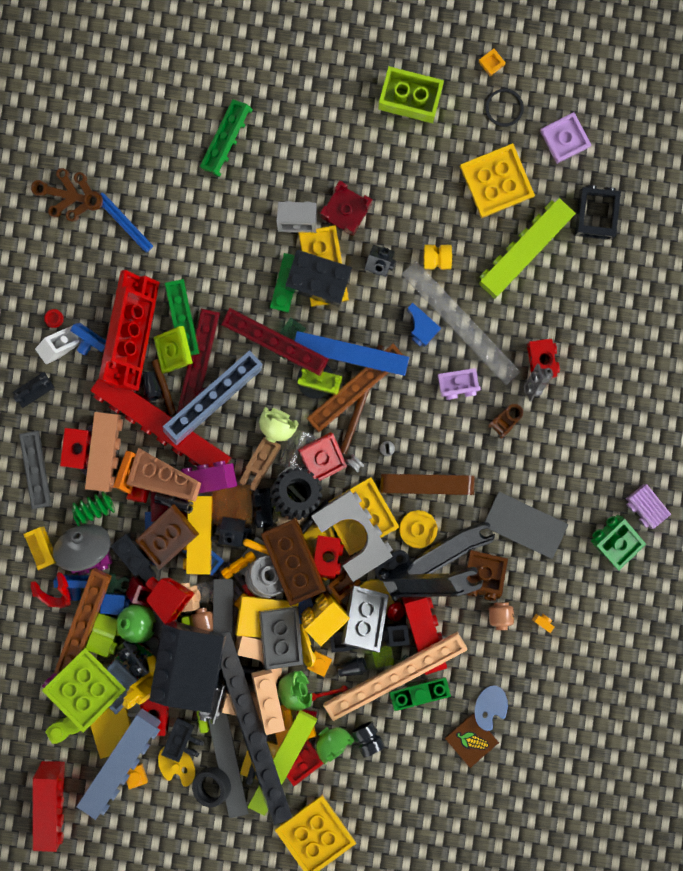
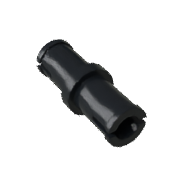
M161 493L155 494L154 502L156 504H161L168 508L175 504L180 511L190 514L193 510V506H191L193 502Z

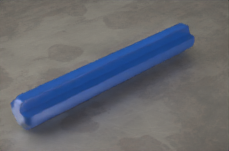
M100 193L103 198L102 207L146 253L149 252L153 245L104 193Z

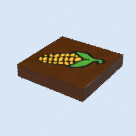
M474 712L444 737L470 768L499 744V741L490 731H485L479 727Z

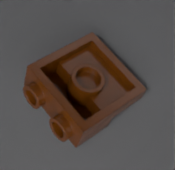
M470 550L467 568L475 567L478 572L475 575L468 576L467 580L470 583L483 580V584L479 590L467 593L466 595L476 597L477 594L483 595L489 601L500 599L503 592L508 558Z

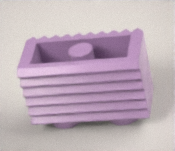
M643 484L626 498L628 501L626 505L633 513H638L641 517L639 521L645 528L654 529L671 515L647 484Z

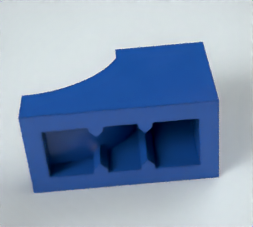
M412 303L407 308V312L411 315L414 323V330L411 333V336H413L412 341L419 347L421 345L425 347L441 330V327Z

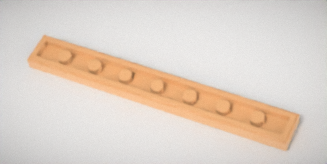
M456 632L326 701L323 707L332 721H335L467 651V646L459 633Z

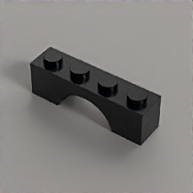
M407 623L384 625L381 646L409 645ZM344 629L338 630L330 637L332 653L358 649L341 644Z

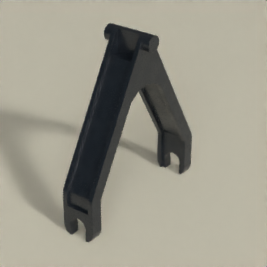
M481 522L464 528L391 572H388V570L380 572L379 576L392 600L396 601L401 597H457L479 590L482 587L483 580L476 583H470L467 580L468 576L477 574L478 570L475 567H468L454 573H432L468 553L470 550L492 543L495 533L489 536H483L480 533L482 529L489 528L490 524L488 522Z

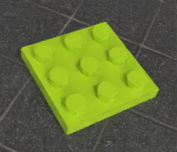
M86 648L42 690L83 733L126 691L122 684Z

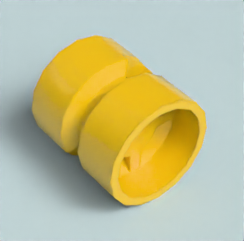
M424 244V269L435 270L436 267H439L440 270H451L452 245L436 247L434 244Z

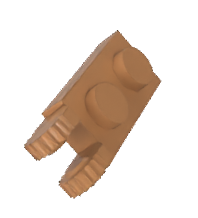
M263 437L246 466L240 484L245 485L252 473L256 477L251 483V489L256 490L261 478H264L281 449V445L276 442H270Z

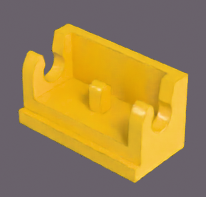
M39 527L23 534L37 565V570L56 563L53 557V547L45 527Z

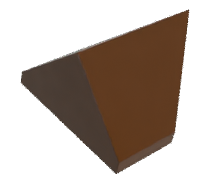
M345 570L335 580L327 584L326 588L347 612L351 586H359L361 581L358 578L353 582Z

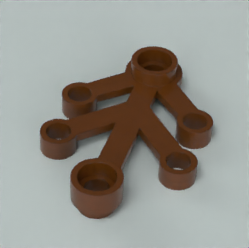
M59 168L56 176L61 179L67 191L49 187L46 182L36 180L31 185V191L35 195L44 196L49 194L66 198L57 205L49 207L48 213L51 217H59L64 209L76 201L83 202L76 209L66 212L67 220L75 222L79 219V215L88 209L96 211L103 204L102 196L98 192L91 190L87 183V176L81 172H77L74 175V181L80 184L85 195L78 194L69 178V171L64 168ZM62 171H65L64 177H61ZM82 175L83 180L79 182L78 177ZM43 185L44 189L40 192L39 188ZM96 198V204L93 205L92 199ZM56 208V209H57V213L54 215V214H53V209ZM71 213L75 214L73 219L70 218Z

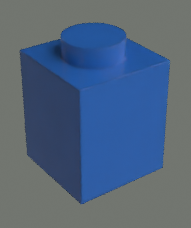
M106 593L101 604L100 614L119 615L124 608L131 605V601L126 594Z

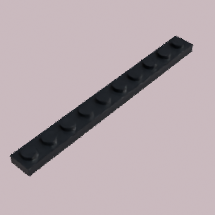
M230 631L220 634L226 636L220 670L272 824L277 825L293 817Z

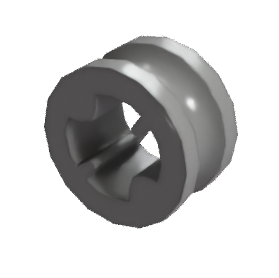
M354 454L351 455V459L346 460L357 472H359L360 467H364V464Z

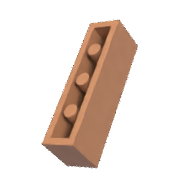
M94 413L85 489L111 492L112 488H114L113 485L116 477H113L114 469L118 467L116 451L120 449L121 439L118 438L119 431H122L123 419H121L120 415Z

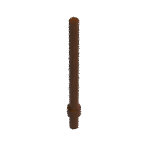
M377 346V350L384 351V346ZM369 391L357 401L340 448L341 453L345 455L347 454Z

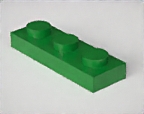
M287 253L283 255L270 309L289 313L294 292L285 290V285L295 255Z

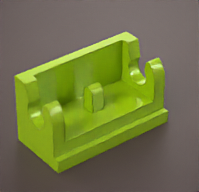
M302 368V377L298 380L300 386L338 395L342 376L322 372L321 376H318Z

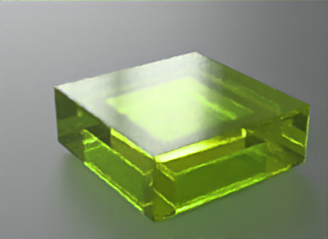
M382 646L380 647V652H373L375 668L395 665L391 647Z

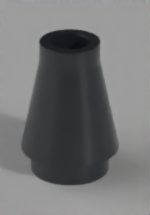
M154 372L143 373L144 397H146L147 401L160 399L162 397V390Z
M357 656L337 666L340 677L356 676L367 672V666L364 658Z

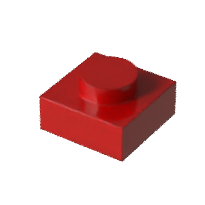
M133 487L131 494H127L126 499L146 503L150 491Z

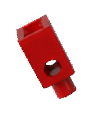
M151 577L146 582V586L152 591L147 597V602L165 624L175 621L195 594L172 578H162L158 581L155 577Z

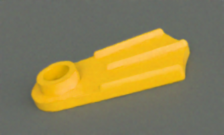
M300 624L303 662L307 667H312L316 661V656L312 652L308 633L304 630L303 625Z

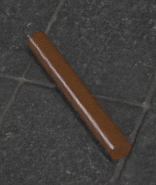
M159 359L151 363L162 390L169 416L176 414V410L164 374H162Z

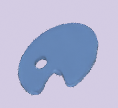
M487 687L476 701L475 719L479 727L485 731L493 729L492 718L494 715L499 716L501 719L506 717L508 700L505 692L500 687ZM484 712L488 713L487 718H483Z

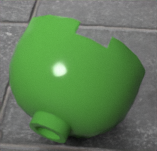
M129 605L118 615L117 631L127 642L145 643L154 634L152 629L156 619L150 607Z
M302 671L290 672L283 676L279 682L277 690L278 699L289 710L300 711L311 706L312 692L308 693L306 684H309V681Z
M327 727L318 734L320 738L316 743L317 755L323 764L326 765L328 761L331 762L342 754L348 744L352 745L355 740L341 727H335L330 730Z

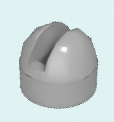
M385 441L380 445V453L384 456H391L395 451V446L390 441ZM385 444H389L390 453L386 454Z

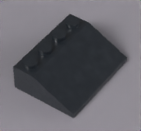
M177 621L163 624L149 701L168 707L211 713L226 636Z

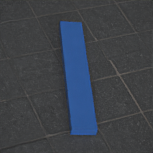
M297 331L295 337L296 342L329 359L398 375H406L410 357Z

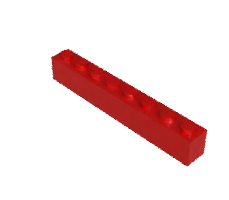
M98 380L90 390L94 393L93 397L101 403L105 400L111 404L109 406L111 410L118 414L121 411L126 415V420L132 424H135V422L142 425L141 430L149 435L154 433L158 436L156 440L165 446L169 443L174 447L172 450L180 456L185 454L189 457L188 461L196 467L199 464H208L210 468L214 467L213 463L225 461V464H229L232 457L193 431L178 445H175L163 432V426L172 417L132 390L109 387V384Z

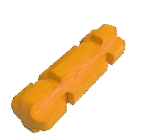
M250 551L245 554V557H241L232 563L229 568L223 569L221 573L225 579H229L234 573L236 574L257 558Z

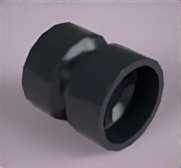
M373 721L364 723L351 731L355 742L360 743L359 750L363 758L369 757L385 747L382 738L376 735L378 730Z

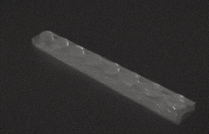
M417 261L402 273V276L505 385L520 373L518 368Z

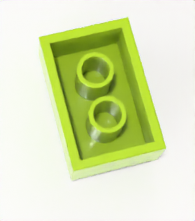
M388 66L378 110L433 123L444 80Z

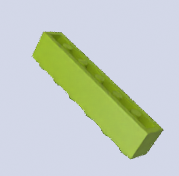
M560 198L556 202L552 200L544 208L547 211L542 216L538 214L532 221L534 225L530 229L526 227L519 234L521 239L517 243L513 241L505 249L507 253L503 257L499 255L493 262L495 266L490 271L486 269L480 275L482 280L479 282V285L494 299L502 293L576 214Z

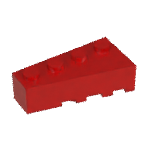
M401 597L416 642L417 651L420 652L443 640L441 632L437 633L435 627L439 626L436 614L432 615L430 610L434 608L431 597ZM446 662L425 672V675L447 669Z
M42 761L33 777V851L57 852L59 845L63 843L64 833L61 832V827L64 821L62 808L64 803L65 762Z

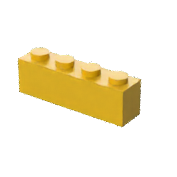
M197 496L196 502L191 501L193 502V505H191L193 510L188 514L187 520L199 535L184 548V550H187V558H183V570H186V574H211L213 497Z

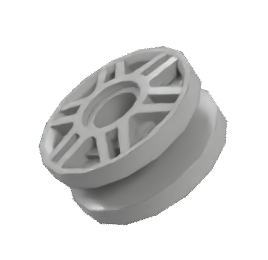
M270 556L260 557L249 565L245 575V582L253 595L260 598H271L283 591ZM265 573L269 575L270 581L265 579Z

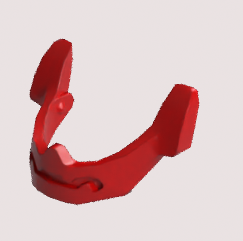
M61 572L57 573V589L63 594L61 598H55L41 590L36 581L31 582L33 597H37L48 607L65 608L71 605V597L67 589L68 583Z

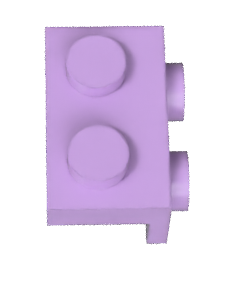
M476 368L438 374L441 397H446V400L456 399L459 394H465V397L477 395L476 392L481 390L478 384Z

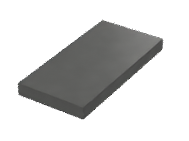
M499 491L484 521L490 524V527L487 529L553 559L569 525Z

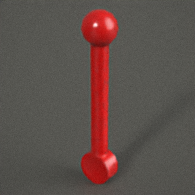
M344 685L339 689L318 694L312 693V701L318 697L339 692L343 693L348 690V687Z

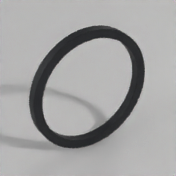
M511 89L496 90L489 96L486 102V114L489 120L501 127H508L517 123L524 111L522 98ZM508 92L517 97L520 102L521 111L516 120L510 123H500L492 118L489 113V102L494 95Z

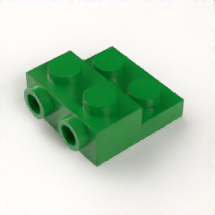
M617 514L608 518L606 521L607 525L602 530L598 529L593 533V539L590 542L620 571L646 543L630 524Z

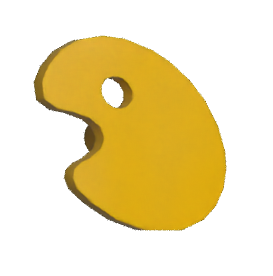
M163 747L158 755L161 773L168 781L172 779L174 774H178L181 784L185 787L189 786L195 778V766L189 754L183 752L180 761L176 762L161 755ZM183 767L187 768V773H183Z

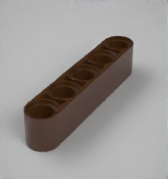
M381 474L380 493L474 495L475 476Z

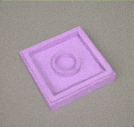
M574 112L540 129V133L557 164L592 146Z

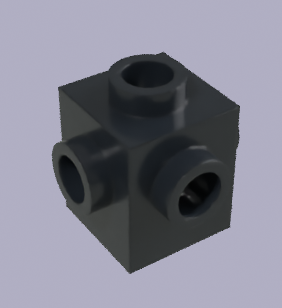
M373 245L365 270L387 277L388 271H393L396 262L393 259L395 252L385 247Z

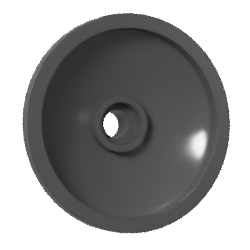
M82 524L72 527L64 532L56 541L53 548V557L59 567L68 571H81L91 568L107 555L111 545L109 534L103 527L95 524Z

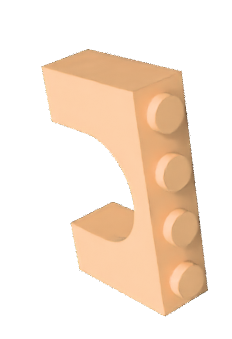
M237 636L235 642L237 655L257 659L263 664L261 638ZM282 668L271 669L275 685L281 677ZM225 690V697L219 705L220 711L236 715L228 691ZM255 691L251 692V696L259 720H261L259 714L260 708Z

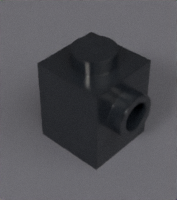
M223 517L221 524H217L216 535L219 536L218 544L241 547L246 520Z

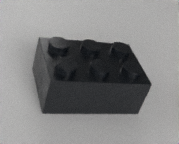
M296 250L285 290L339 307L352 267Z

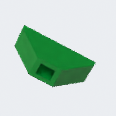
M446 677L424 679L390 691L394 711L451 697Z

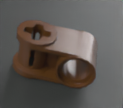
M518 404L507 406L488 424V427H492L500 435L499 438L502 439L522 418L524 413L522 407ZM512 407L517 408L519 411V415L516 418H512L509 415V410Z

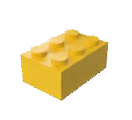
M329 592L325 595L324 593L319 595L313 607H307L301 613L302 617L300 618L304 630L320 646L350 619L346 611Z

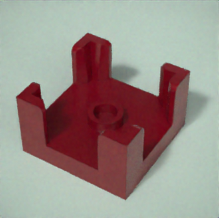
M339 180L333 196L327 206H324L320 212V218L333 226L336 225L337 228L353 237L372 206L373 199L366 195L361 197L349 190L348 185Z

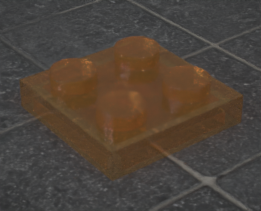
M237 485L236 487L212 491L213 525L221 524L223 517L246 520L245 524L253 523L251 485Z

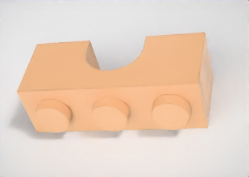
M261 670L251 673L264 733L269 735L285 731L273 672L271 670Z

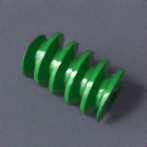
M104 491L101 492V498L94 494V501L87 497L86 504L81 499L79 507L72 503V513L78 526L81 525V522L87 524L88 519L94 521L95 515L100 519L102 512L106 516L109 515V509L115 513L113 501Z

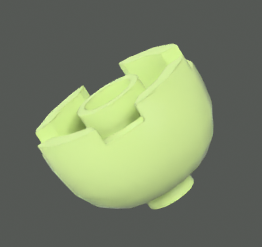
M265 407L259 419V427L266 436L265 439L275 443L276 441L281 442L291 438L299 425L298 421H291L289 419L290 415L281 410L272 408L271 411H268V408Z

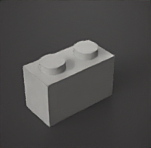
M309 201L278 202V232L316 233V203Z

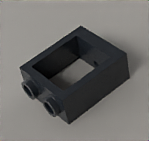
M594 185L582 187L579 191L575 236L613 240L617 234L621 191H616L612 187L597 189V186ZM587 195L613 198L610 228L584 225Z

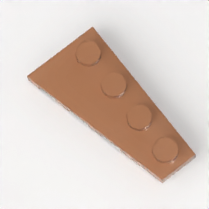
M140 448L137 450L126 483L132 487L196 502L201 483Z

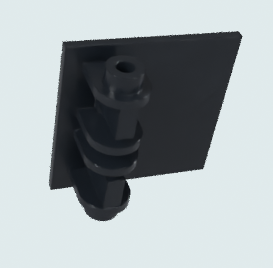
M125 641L116 648L118 657L123 662H127L130 666L129 671L134 677L141 679L150 672L146 658L139 661L144 655L138 659L136 657L141 651L139 650L133 654L138 649L134 643Z

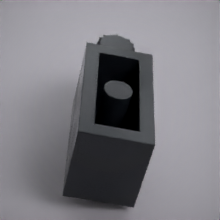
M130 533L125 534L111 546L134 576L140 575L145 580L144 582H147L151 577L157 578L156 573H154L150 566L152 561L135 542Z

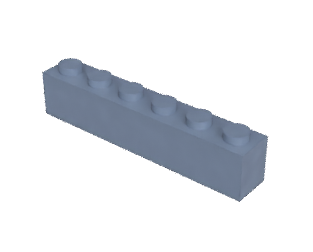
M249 350L163 426V432L175 445H178L262 370L263 364Z
M144 709L140 710L84 794L77 808L95 820L100 814L104 816L110 807L107 804L110 799L114 801L120 792L117 789L118 786L126 783L130 777L127 774L130 768L132 770L136 768L140 762L138 756L140 753L142 755L145 754L150 746L148 741L150 738L154 740L160 729L157 728L161 723L159 719Z

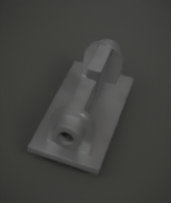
M539 364L534 368L524 385V391L528 396L529 402L533 400L534 396H540L547 385L546 383L553 377V371L550 368L541 369Z
M220 681L217 684L212 712L199 711V720L207 721L208 718L212 724H215V720L219 718V705L225 697V688Z

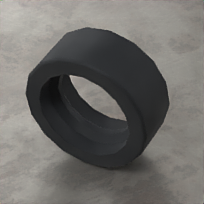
M207 768L194 778L192 783L193 795L202 806L208 808L216 807L230 795V779L219 768ZM205 777H211L217 781L221 791L219 797L214 798L206 793L203 787V779Z

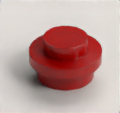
M51 309L46 312L44 321L50 328H58L63 324L64 316L59 310Z
M400 602L391 604L387 610V617L390 620H400L405 613L403 605Z

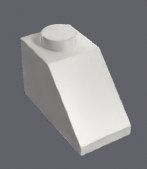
M72 326L45 337L35 348L45 364L61 358L81 343L83 339L70 331Z

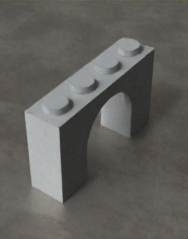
M348 490L312 513L311 517L321 532L345 519L356 520L365 527L367 533L365 546L360 552L342 563L344 569L354 582L392 557L390 552L393 549L387 541L383 542L380 538L382 532L377 524L373 526L369 519L372 516L367 508H361L359 503L362 500L358 494Z

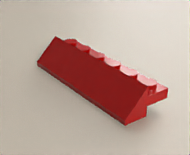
M127 270L120 271L98 381L109 384V387L133 391L139 390L160 284L159 281L147 276H138Z

